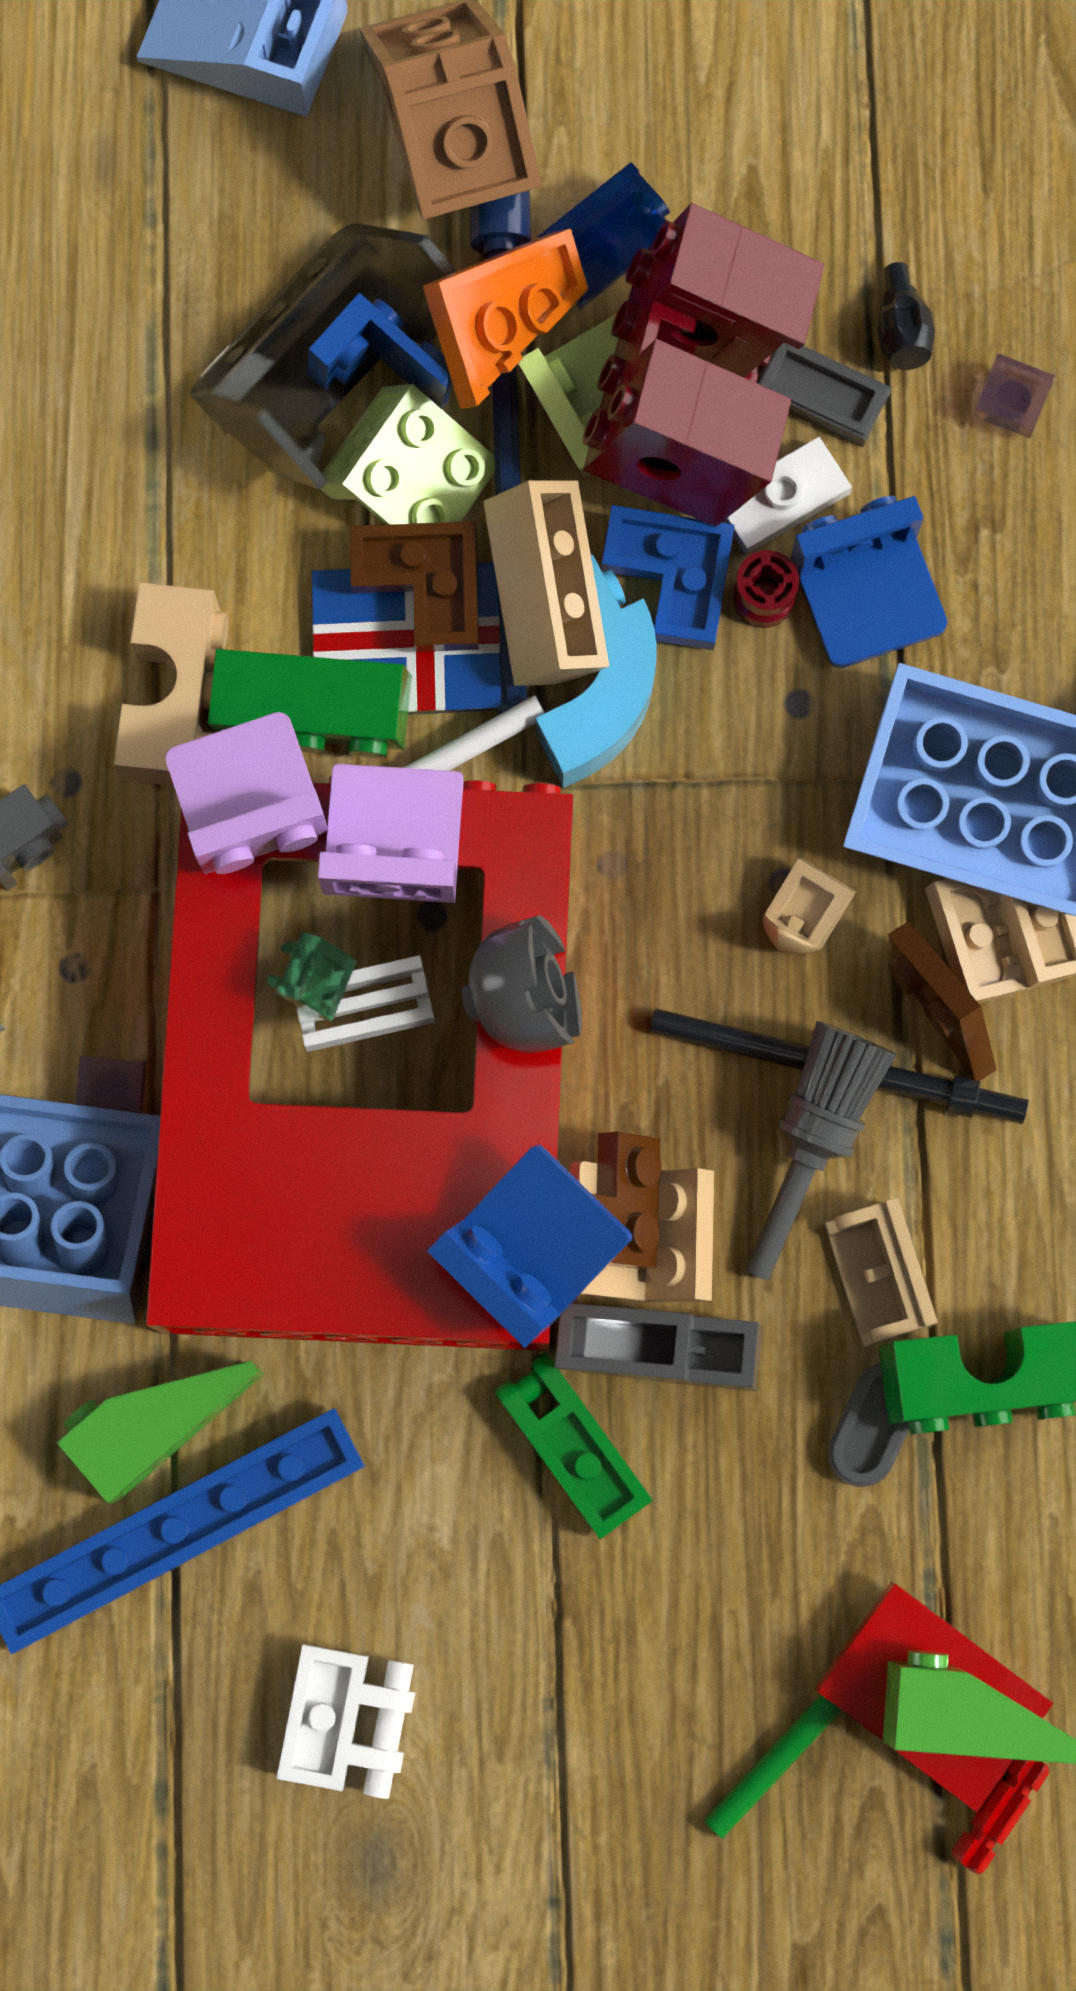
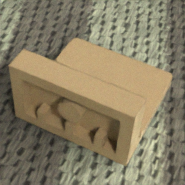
M586 1161L572 1162L570 1173L591 1194H597L598 1163ZM700 1168L661 1171L659 1178V1241L657 1244L656 1268L634 1269L607 1265L580 1295L646 1303L712 1301L714 1171Z

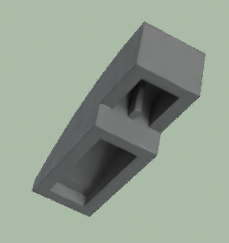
M571 1303L560 1315L555 1368L631 1379L757 1392L762 1326L759 1322L695 1317L688 1313Z

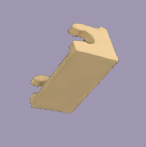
M898 1198L837 1216L835 1220L824 1224L862 1348L930 1328L938 1323Z

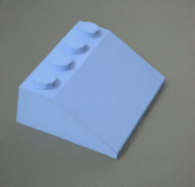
M899 663L893 674L843 847L1076 917V715Z

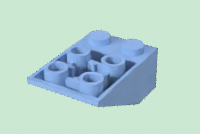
M159 0L137 54V62L307 117L348 12L347 1Z

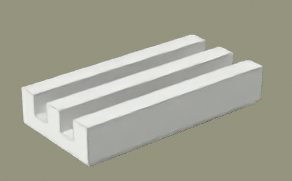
M420 955L292 984L298 1008L299 1022L303 1032L304 1046L307 1052L435 1023ZM412 977L413 983L311 1006L310 1000ZM412 999L417 1000L418 1008L320 1031L316 1030V1021Z

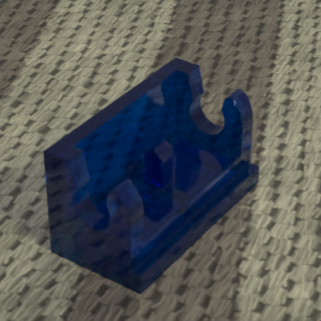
M630 162L537 236V239L552 232L571 228L588 290L575 303L581 310L627 273L630 262L639 248L642 247L647 250L652 245L658 230L666 221L665 216L670 213V210L658 193L639 174L637 167Z

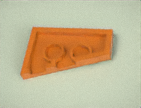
M571 228L552 232L422 285L460 409L477 407L490 394L487 388L501 374L509 373L523 359L521 352L538 335L546 334L588 290Z

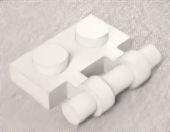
M303 1644L277 1779L343 1791L348 1765L368 1768L363 1794L389 1799L393 1774L401 1773L404 1752L398 1751L405 1712L412 1713L415 1692L409 1691L414 1665L388 1660L383 1686L364 1683L369 1656ZM360 1704L379 1708L372 1746L353 1743Z

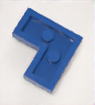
M612 505L601 571L604 572L611 569L614 574L662 581L654 627L656 641L714 650L735 525L721 523L714 527L696 518Z

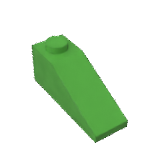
M248 1361L108 1398L101 1405H98L92 1399L76 1410L64 1422L63 1426L69 1432L57 1444L105 1501L117 1504L265 1374L255 1363Z
M909 1650L908 1662L888 1660L883 1742L894 1750L1076 1764L1075 1738L968 1672L956 1666L948 1665L949 1654Z

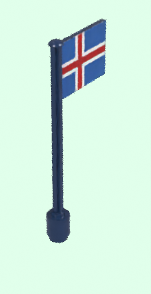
M530 190L469 207L470 246L476 252L482 253L485 260L531 241ZM517 365L509 373L501 374L492 383L495 495L521 484ZM494 562L478 563L479 650L417 652L414 646L413 591L354 594L351 588V569L312 571L313 657L404 664L412 675L408 715L496 711L500 715L527 700V686H514Z

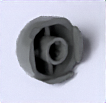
M538 915L508 924L490 933L477 946L469 967V984L462 988V1000L469 1019L474 1024L481 1022L487 1034L507 1049L522 1053L548 1051L575 1042L572 1038L580 1036L582 1030V1008L574 972H568L563 976L554 955L566 950L555 929L544 917Z

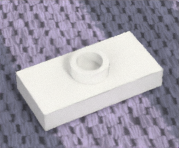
M818 437L776 461L772 482L724 520V522L735 525L733 536L745 555L848 496L851 493L852 486L821 438Z

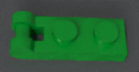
M544 1352L530 1363L533 1368L531 1371L513 1384L507 1379L493 1389V1391L601 1540L651 1503L653 1499L559 1369L555 1368V1363ZM549 1390L559 1406L538 1420L528 1404Z

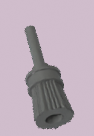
M816 1021L797 1093L791 1092L788 1098L790 1104L784 1117H780L777 1124L791 1142L787 1156L792 1158V1162L745 1269L750 1274L765 1280L770 1279L816 1169L824 1171L829 1159L852 1157L855 1151L853 1145L859 1131L862 1132L866 1125L865 1122L860 1120V1117L896 1057L895 1052L841 1028Z

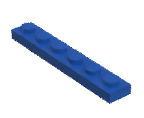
M336 1408L1 1584L0 1633L10 1654H16L365 1468L366 1466Z

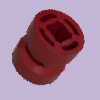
M772 550L752 553L743 560L737 572L733 604L736 613L744 622L753 627L770 628L779 625L788 618L794 606L799 584V575L794 563L784 554ZM769 578L774 580L777 586L772 581H770Z

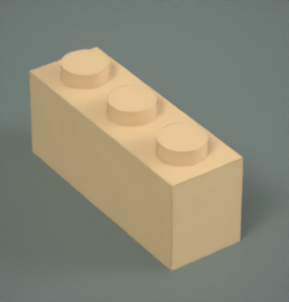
M526 481L484 500L514 686L564 684L610 667L578 481Z

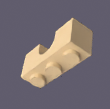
M139 582L131 645L139 661L165 664L177 672V678L171 693L157 704L149 706L122 704L113 765L120 778L124 781L174 786L166 764L167 752L172 747L212 734L204 732L207 709L210 708L215 649H225L229 626L228 612H220V606L214 590Z

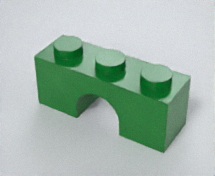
M1076 1321L1020 1327L1004 1332L1006 1364L1000 1377L992 1384L975 1379L966 1370L961 1360L957 1335L894 1341L879 1346L878 1351L888 1424L909 1422L910 1435L948 1431L950 1430L948 1418L972 1415L974 1428L1013 1423L1012 1410L1035 1408L1037 1420L1076 1416Z

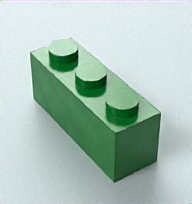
M216 649L208 724L219 732L276 712H281L290 718L301 752L321 753L324 752L325 743L349 745V754L385 758L387 756V748L400 750L405 748L412 675L404 664Z

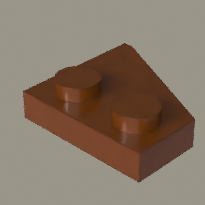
M909 921L889 933L888 938L895 960L890 962L888 966L900 988L909 996L913 993L923 1006L929 1021L940 1036L946 1040L971 1079L981 1081L996 1071L981 1005Z

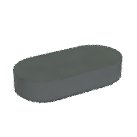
M880 1363L869 1367L859 1377L828 1446V1462L831 1470L842 1482L855 1487L874 1485L888 1475L909 1431V1422L888 1424Z

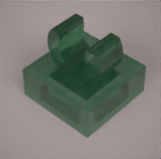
M301 932L298 942H284L280 948L282 952L291 957L283 977L270 974L267 982L277 990L276 993L309 1014L333 1021L357 960L324 938Z

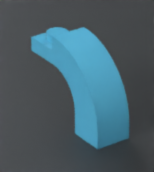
M591 555L610 667L600 670L592 685L579 697L536 718V735L563 788L601 770L626 748L645 718L654 686L657 643L654 625L645 600L643 598L621 609L620 605L626 603V599L618 579L611 569L602 572L593 555Z

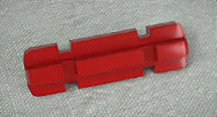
M1014 1759L1007 1769L1009 1775L1005 1781L1000 1779L982 1807L972 1818L970 1823L974 1827L968 1834L964 1831L953 1847L952 1856L956 1861L975 1874L980 1875L985 1872L996 1855L992 1849L996 1843L1003 1845L1030 1804L1031 1800L1027 1797L1031 1790L1038 1792L1048 1777L1050 1768L1046 1763Z

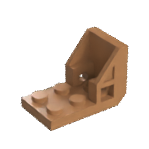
M460 0L359 28L364 51L381 77L393 128L418 210L423 220L542 187L517 71L506 36L477 0Z

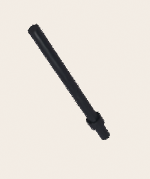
M658 1008L654 1010L649 1033L803 1070L809 1050L808 1045ZM894 1066L889 1067L877 1088L945 1105L947 1113L971 1118L974 1112L1018 1124H1023L1029 1103L1028 1099L979 1088L980 1081L954 1075L951 1081Z

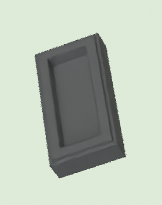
M783 343L771 354L768 365L765 366L757 381V384L791 398L790 413L864 447L892 387L805 346L797 349L786 343Z

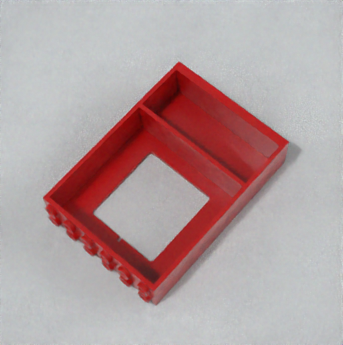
M332 776L329 777V783H312L324 813L327 827ZM464 781L457 868L478 869L485 876L481 942L490 933L508 924L541 915L551 923L566 950L554 955L564 976L566 974L574 794H561L559 786L546 783L526 784L522 786V792L496 791V784L487 781ZM181 808L147 1326L162 1334L549 1352L550 1326L524 1348L427 1251L444 1232L464 1220L531 1147L540 1144L557 1160L562 1047L535 1053L509 1050L491 1038L481 1022L477 1023L474 1102L472 1109L466 1113L257 1104L250 1100V1079L264 866L271 860L319 862L320 852H326L327 833L317 836V841L305 848L282 853L278 849L255 857L254 862L243 869L226 874H217L214 871L204 875L193 851L188 836L189 829Z

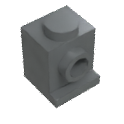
M25 783L0 800V882L7 891L18 884L12 873L20 867L25 871L33 869L46 861L55 851L53 844L63 838L59 831L69 825L47 793L36 800Z

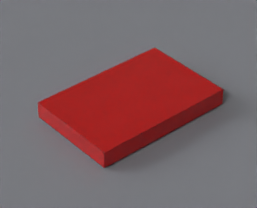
M894 1582L889 1583L814 1688L815 1691L881 1741H883L888 1660L908 1662L909 1650L949 1654L948 1665L956 1666L968 1672L1042 1719L1054 1704ZM895 1750L975 1812L979 1811L1014 1761V1759Z

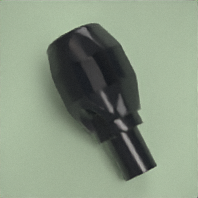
M894 262L887 265L884 269L887 291L883 295L884 300L880 308L877 331L880 349L888 362L894 368L912 370L925 365L930 360L935 328L932 311L917 293V289L911 286L908 265L903 262Z

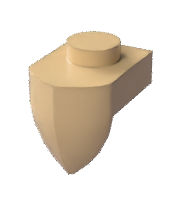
M798 858L763 916L764 930L778 951L793 954L817 952L824 946L856 891L806 860Z

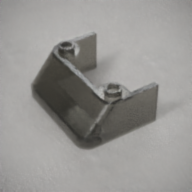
M360 223L345 226L333 234L206 368L195 381L191 389V397L210 418L279 476L321 490L328 480L316 466L324 455L322 448L326 441V435L318 425L380 358L368 348L365 352L368 358L359 371L345 385L336 379L325 391L307 375L309 348L359 293L370 303H373L378 298L388 304L405 323L400 330L414 342L422 344L423 341L429 342L438 335L422 285L457 271L428 235Z

